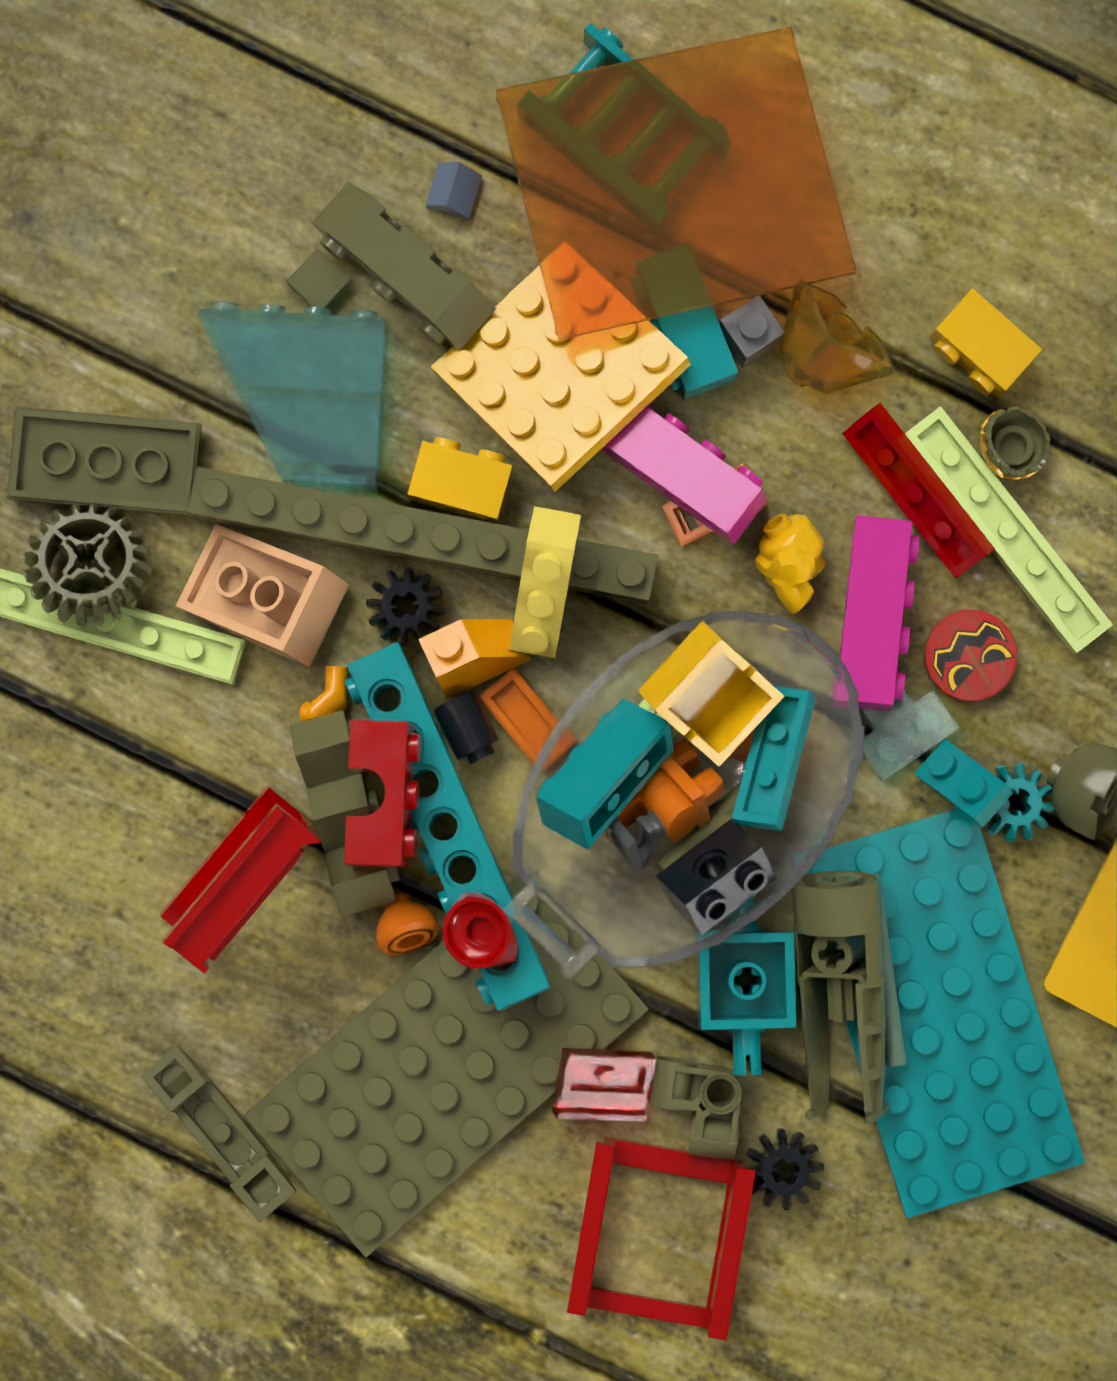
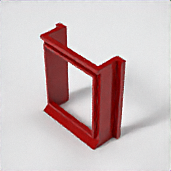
M267 785L160 913V917L172 926L162 939L163 943L205 974L209 969L208 958L214 961L302 857L305 853L302 846L322 843L313 823Z
M607 1136L604 1137V1143L596 1142L567 1313L586 1316L587 1307L675 1322L706 1328L708 1338L727 1341L756 1170L746 1168L743 1161L739 1159L731 1161L689 1155L687 1150ZM612 1164L727 1183L706 1307L591 1287Z

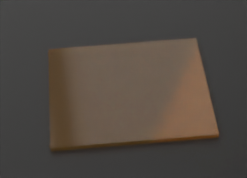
M791 26L496 89V101L499 103L555 324L554 331L558 336V340L853 275L857 272L796 46L795 33L792 31Z

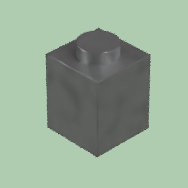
M759 294L722 318L719 322L729 350L742 368L780 344L785 334Z

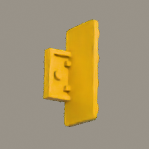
M1117 837L1043 980V988L1047 992L1116 1028Z

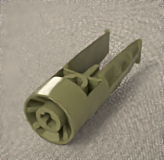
M827 871L802 875L794 878L792 881L796 982L799 985L801 1021L799 1023L800 1030L803 1033L806 1060L804 1068L808 1079L811 1108L806 1111L805 1117L808 1120H812L830 1104L829 1020H834L837 1023L857 1020L865 1120L871 1125L890 1109V1105L887 1102H883L884 1075L886 1072L885 1029L887 1017L885 1015L884 983L886 976L881 878L877 874L861 871ZM835 942H837V949H843V950H844V953H845V956H844V957L842 956V950H836V949H835V945H834ZM866 955V963H858Z

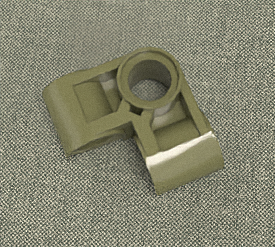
M655 1057L649 1104L668 1110L694 1111L687 1154L734 1161L738 1144L739 1112L742 1098V1089L736 1075H733L729 1068L723 1066L696 1063L677 1057ZM716 1079H725L732 1084L731 1095L723 1101H715L707 1096L708 1085Z

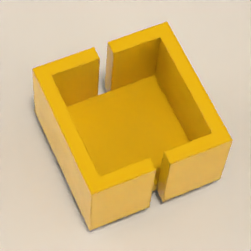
M703 620L637 690L660 716L683 736H686L692 744L719 767L785 697Z

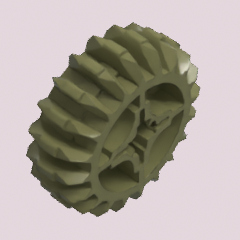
M94 501L89 506L88 513H82L80 506L74 503L71 506L72 515L65 517L63 512L56 509L54 512L56 523L52 525L41 520L39 529L43 536L30 535L28 542L33 551L25 552L24 562L30 567L25 570L24 576L27 583L34 584L30 589L33 599H43L41 605L46 613H51L58 609V619L63 623L75 614L77 625L81 627L86 624L87 616H94L96 624L102 627L105 621L104 613L111 612L115 619L120 620L122 612L119 605L124 604L127 607L135 608L137 601L133 593L146 592L147 585L142 578L149 577L152 573L151 565L145 562L151 557L149 546L141 545L145 540L144 533L140 529L132 530L133 521L128 515L117 520V510L112 506L103 515H100L98 504ZM83 536H95L87 541L76 539ZM120 547L126 555V561L122 573L116 579L112 575L108 564L114 558L113 552ZM60 550L68 564L62 570L63 577L56 583L50 576V569L55 555ZM78 560L80 562L88 560L89 564L91 560H95L97 568L92 567L88 569L85 565V569H80ZM87 588H97L100 590L90 594H79Z

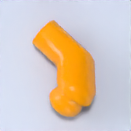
M326 666L325 691L312 702L305 701L299 709L301 722L341 710L345 711L348 705V689L345 684V680L348 679L349 675L348 667Z

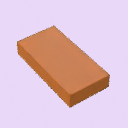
M515 668L507 672L478 696L536 769L572 740L571 736Z

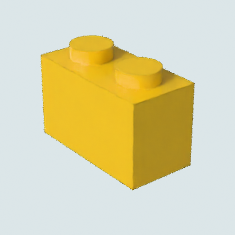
M973 288L929 337L935 343L933 346L934 351L944 361L951 365L957 362L970 374L968 380L979 392L987 396L992 393L996 398H999L1042 350Z
M435 437L433 443L422 440L407 493L409 500L499 524L513 473V466L505 463L506 456L483 449L479 450L478 456L460 451V443L441 437Z

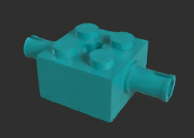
M755 894L730 914V927L725 928V932H706L703 935L696 932L698 1027L701 1030L728 1029V1032H732L733 1075H746L747 1055L750 1075L763 1074V1069L761 1068V1032H764L765 1029L796 1028L794 932L789 930L763 931V927H758L757 894ZM743 967H748V971L757 976V982L750 983L746 992H743L740 985L733 982L734 976L741 975Z

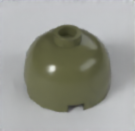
M1085 744L1074 749L1065 761L1058 758L1054 762L1047 778V784L1054 786L1051 803L1054 806L1056 816L1065 826L1092 840H1095V835H1101L1117 808V748L1103 744Z

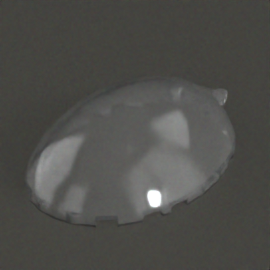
M746 610L715 612L684 622H678L641 641L611 663L579 695L555 726L540 750L522 791L513 831V871L526 885L503 908L509 919L513 918L562 966L559 972L567 980L571 979L595 953L611 967H652L685 959L694 953L711 946H716L729 939V936L750 922L756 921L783 898L813 867L836 834L835 830L847 805L851 804L855 793L853 789L859 765L863 762L865 726H862L857 700L859 694L848 669L835 651L822 638L803 625L776 614L767 615L747 612ZM702 620L757 669L772 685L809 690L816 697L782 832L750 827L751 838L763 848L777 878L703 935L672 907L656 878V875L661 872L656 865L657 862L679 841L672 842L667 836H660L658 838L659 845L652 854L647 867L643 870H636L612 842L606 840L602 834L587 850L542 825L535 797L542 783L547 778L553 777L567 761L572 749L578 744H582L590 736L605 713L611 712L623 698L637 706L644 700L637 690ZM678 732L672 738V742L674 744L683 738L687 741L688 738ZM692 746L698 755L700 765L687 774L693 778L708 767H712L723 780L725 794L718 799L721 801L742 780L746 763L727 758L719 767L697 747ZM636 822L627 827V830L633 836L638 832ZM534 895L585 943L576 953L526 905Z

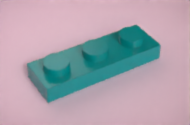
M775 686L785 697L754 730L732 820L737 825L782 832L816 697L809 690Z

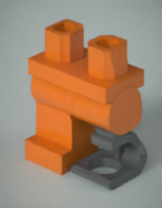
M685 738L673 744L674 752L602 833L606 840H610L636 870H643L647 867L652 854L659 845L658 838L660 836H667L672 842H677L689 834L696 825L700 828L709 822L711 818L708 807L725 794L723 780L712 767H708L693 778L687 774L699 766L700 763L697 753ZM636 822L638 832L633 836L627 830V827Z

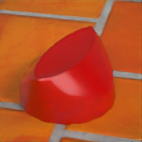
M477 892L462 893L446 914L442 927L444 944L450 955L460 964L473 969L488 968L514 962L517 957L516 934L505 911L486 895Z

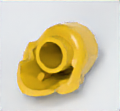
M783 513L773 517L765 524L763 528L765 534L760 540V552L755 559L756 568L765 576L768 585L774 588L785 608L790 613L795 614L814 595V590L808 581L816 577L826 565V560L821 554L824 548V539L806 515L794 514L787 516Z

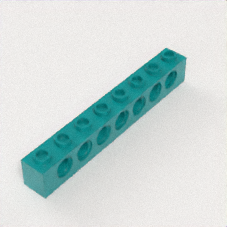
M396 642L347 664L352 676L345 680L347 689L355 705L364 703L370 721H407L414 726V732L421 735L420 762H413L412 781H416L421 775L426 773L434 774L438 778L437 791L432 796L419 797L418 809L411 810L410 829L419 830L426 846L419 850L421 859L430 876L438 873L445 889L437 893L445 913H448L462 893L477 892L494 900L505 911L512 923L517 940L516 960L505 971H496L493 967L479 968L483 977L475 980L486 1006L494 1003L497 1011H503L552 989V985L404 649L399 642ZM389 689L398 690L401 694L399 706L391 712L379 710L378 699L380 695ZM442 816H452L457 821L455 835L449 840L442 841L436 839L433 833V826L437 819ZM463 858L472 859L476 865L475 877L465 884L456 883L452 877L453 865Z

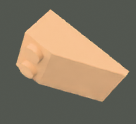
M215 524L176 607L266 650L310 668L350 584L322 565Z

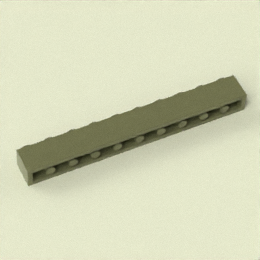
M202 467L196 468L188 513L196 520L516 581L521 580L529 530ZM577 539L568 591L647 606L658 555Z

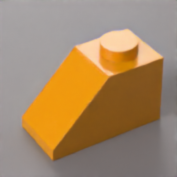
M460 619L418 639L446 699L454 697L531 660L528 653L509 650L513 629L512 619Z

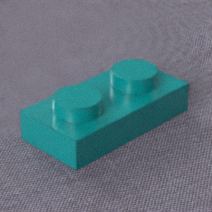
M946 739L939 744L915 772L922 782L982 828L1013 794V791L1007 784Z

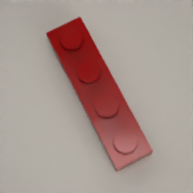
M881 403L871 408L842 433L955 578L959 577L995 549Z

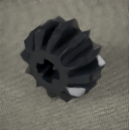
M405 568L404 582H399L396 573L393 570H389L386 574L392 584L391 587L387 589L377 581L372 585V588L383 596L382 600L374 598L366 600L368 608L382 610L381 613L373 615L369 619V623L372 627L388 621L380 635L384 641L389 640L394 632L399 630L397 640L402 647H406L408 632L413 631L416 641L420 644L418 639L424 637L419 628L425 625L432 632L440 629L439 625L429 618V615H445L446 609L444 606L429 604V602L439 599L443 592L438 587L424 593V590L431 582V576L427 573L423 574L418 582L414 584L413 568ZM412 596L418 600L413 602L414 607L418 609L414 616L406 613L399 618L394 614L399 612L397 606L394 605L399 598L407 601Z
M784 1128L776 1129L777 1143L774 1144L762 1133L758 1139L765 1150L761 1153L755 1148H748L746 1152L748 1157L758 1162L757 1165L745 1166L746 1168L755 1169V1177H759L754 1181L752 1194H759L767 1189L763 1197V1203L768 1207H771L777 1196L780 1195L782 1208L790 1210L792 1206L791 1195L794 1194L805 1205L809 1202L807 1194L802 1190L805 1185L813 1190H819L821 1187V1183L814 1177L809 1176V1173L824 1171V1164L816 1160L808 1161L817 1154L819 1149L814 1143L800 1149L805 1137L802 1132L796 1131L789 1144L787 1143V1135ZM781 1158L787 1164L795 1161V1166H790L793 1174L787 1179H784L781 1174L772 1176V1171H777L774 1163Z

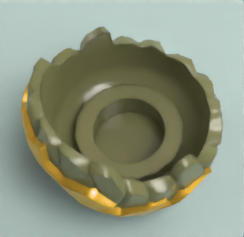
M1016 406L1008 408L1006 411L1004 409L994 411L985 419L980 429V447L989 468L997 476L1013 480L1025 479L1038 472L1043 467V464L1047 462L1050 451V436L1046 432L1045 425L1037 421L1035 414L1028 413L1027 410Z

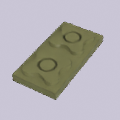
M15 407L6 499L10 501L72 506L76 503L80 507H89L94 501L100 509H108L112 506L116 510L192 517L188 513L196 468L199 465L202 425L195 422Z

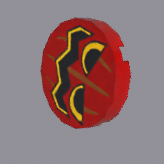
M964 609L945 616L931 629L925 643L923 664L928 678L941 693L951 698L976 702L996 695L1009 683L1017 663V647L1011 631L999 618L983 610Z

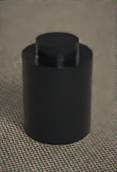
M475 690L464 693L433 710L457 761L466 757L471 765L495 753L492 744L499 741V738Z

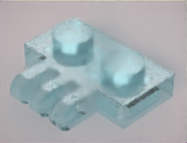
M904 689L902 701L894 700L890 712L860 709L874 730L855 744L881 781H884L960 727L934 690L929 691L913 702Z

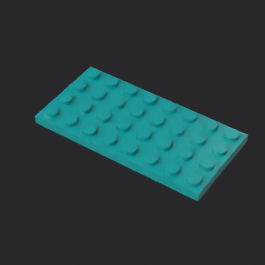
M956 808L793 858L799 876L827 871H861L877 874L881 878L907 1064L888 1066L885 1048L886 1072L884 1075L883 1102H887L890 1105V1109L875 1123L904 1216L910 1218L1084 1164L1083 1153L980 826ZM835 942V943H834L835 949H836V950H842V956L844 957V956H845L844 950H843V949H837V942ZM866 955L858 963H866ZM857 1020L844 1021L861 1075Z

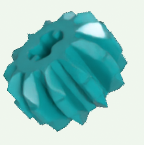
M1016 763L1011 775L1005 765H999L995 768L997 778L1007 784L1013 791V794L1020 793L1022 795L1018 802L1023 809L1022 811H1010L1009 813L1007 809L1010 802L1007 799L993 815V820L988 825L987 833L995 835L1004 826L1003 837L1006 842H1013L1015 840L1017 830L1024 840L1033 839L1031 824L1039 829H1046L1048 826L1047 821L1039 815L1040 811L1054 812L1053 804L1042 803L1041 798L1052 793L1053 788L1051 785L1037 788L1036 784L1040 781L1042 773L1039 770H1034L1025 778L1026 769L1023 763Z

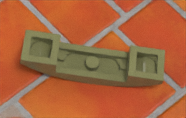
M176 1045L141 1075L142 1079L168 1111L174 1112L229 1179L232 1183L230 1185L232 1190L259 1223L297 1191L276 1159L241 1114L179 1045Z

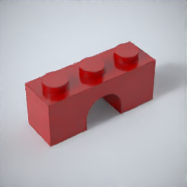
M350 720L348 768L355 772L378 774L385 786V798L379 809L370 815L346 816L344 864L352 867L408 868L409 858L416 857L417 830L410 829L411 810H417L419 806V782L412 781L413 762H420L421 735L414 734V726L407 721Z

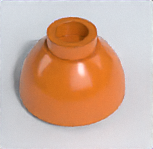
M408 894L395 895L396 902L383 905L385 911L379 918L376 928L377 947L381 952L389 955H404L420 950L434 941L440 931V925L429 909L422 904L412 902Z

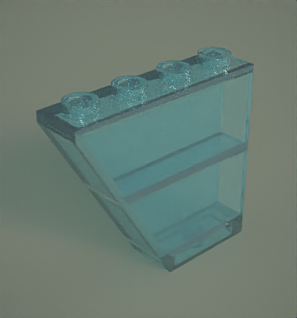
M223 301L212 302L211 308H199L198 317L282 481L285 484L301 487L378 491L388 335L386 319L378 318V313L375 311L363 309L351 310L350 316L332 315L331 309L323 307L304 308V313H286L284 306L261 304L258 305V311L239 310V304Z

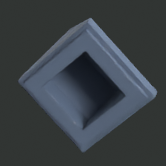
M461 162L438 163L426 208L470 220L482 175Z

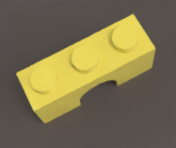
M534 506L526 542L509 650L550 658L556 657L581 515Z

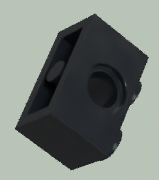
M730 819L657 874L656 878L672 907L703 935L769 885L777 876L763 848Z

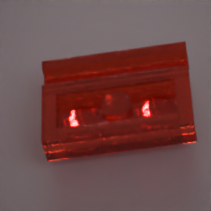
M563 1048L555 1090L557 1094L556 1104L552 1107L553 1114L557 1119L646 1122L645 1108L646 1103L650 1101L657 1058L650 1051Z

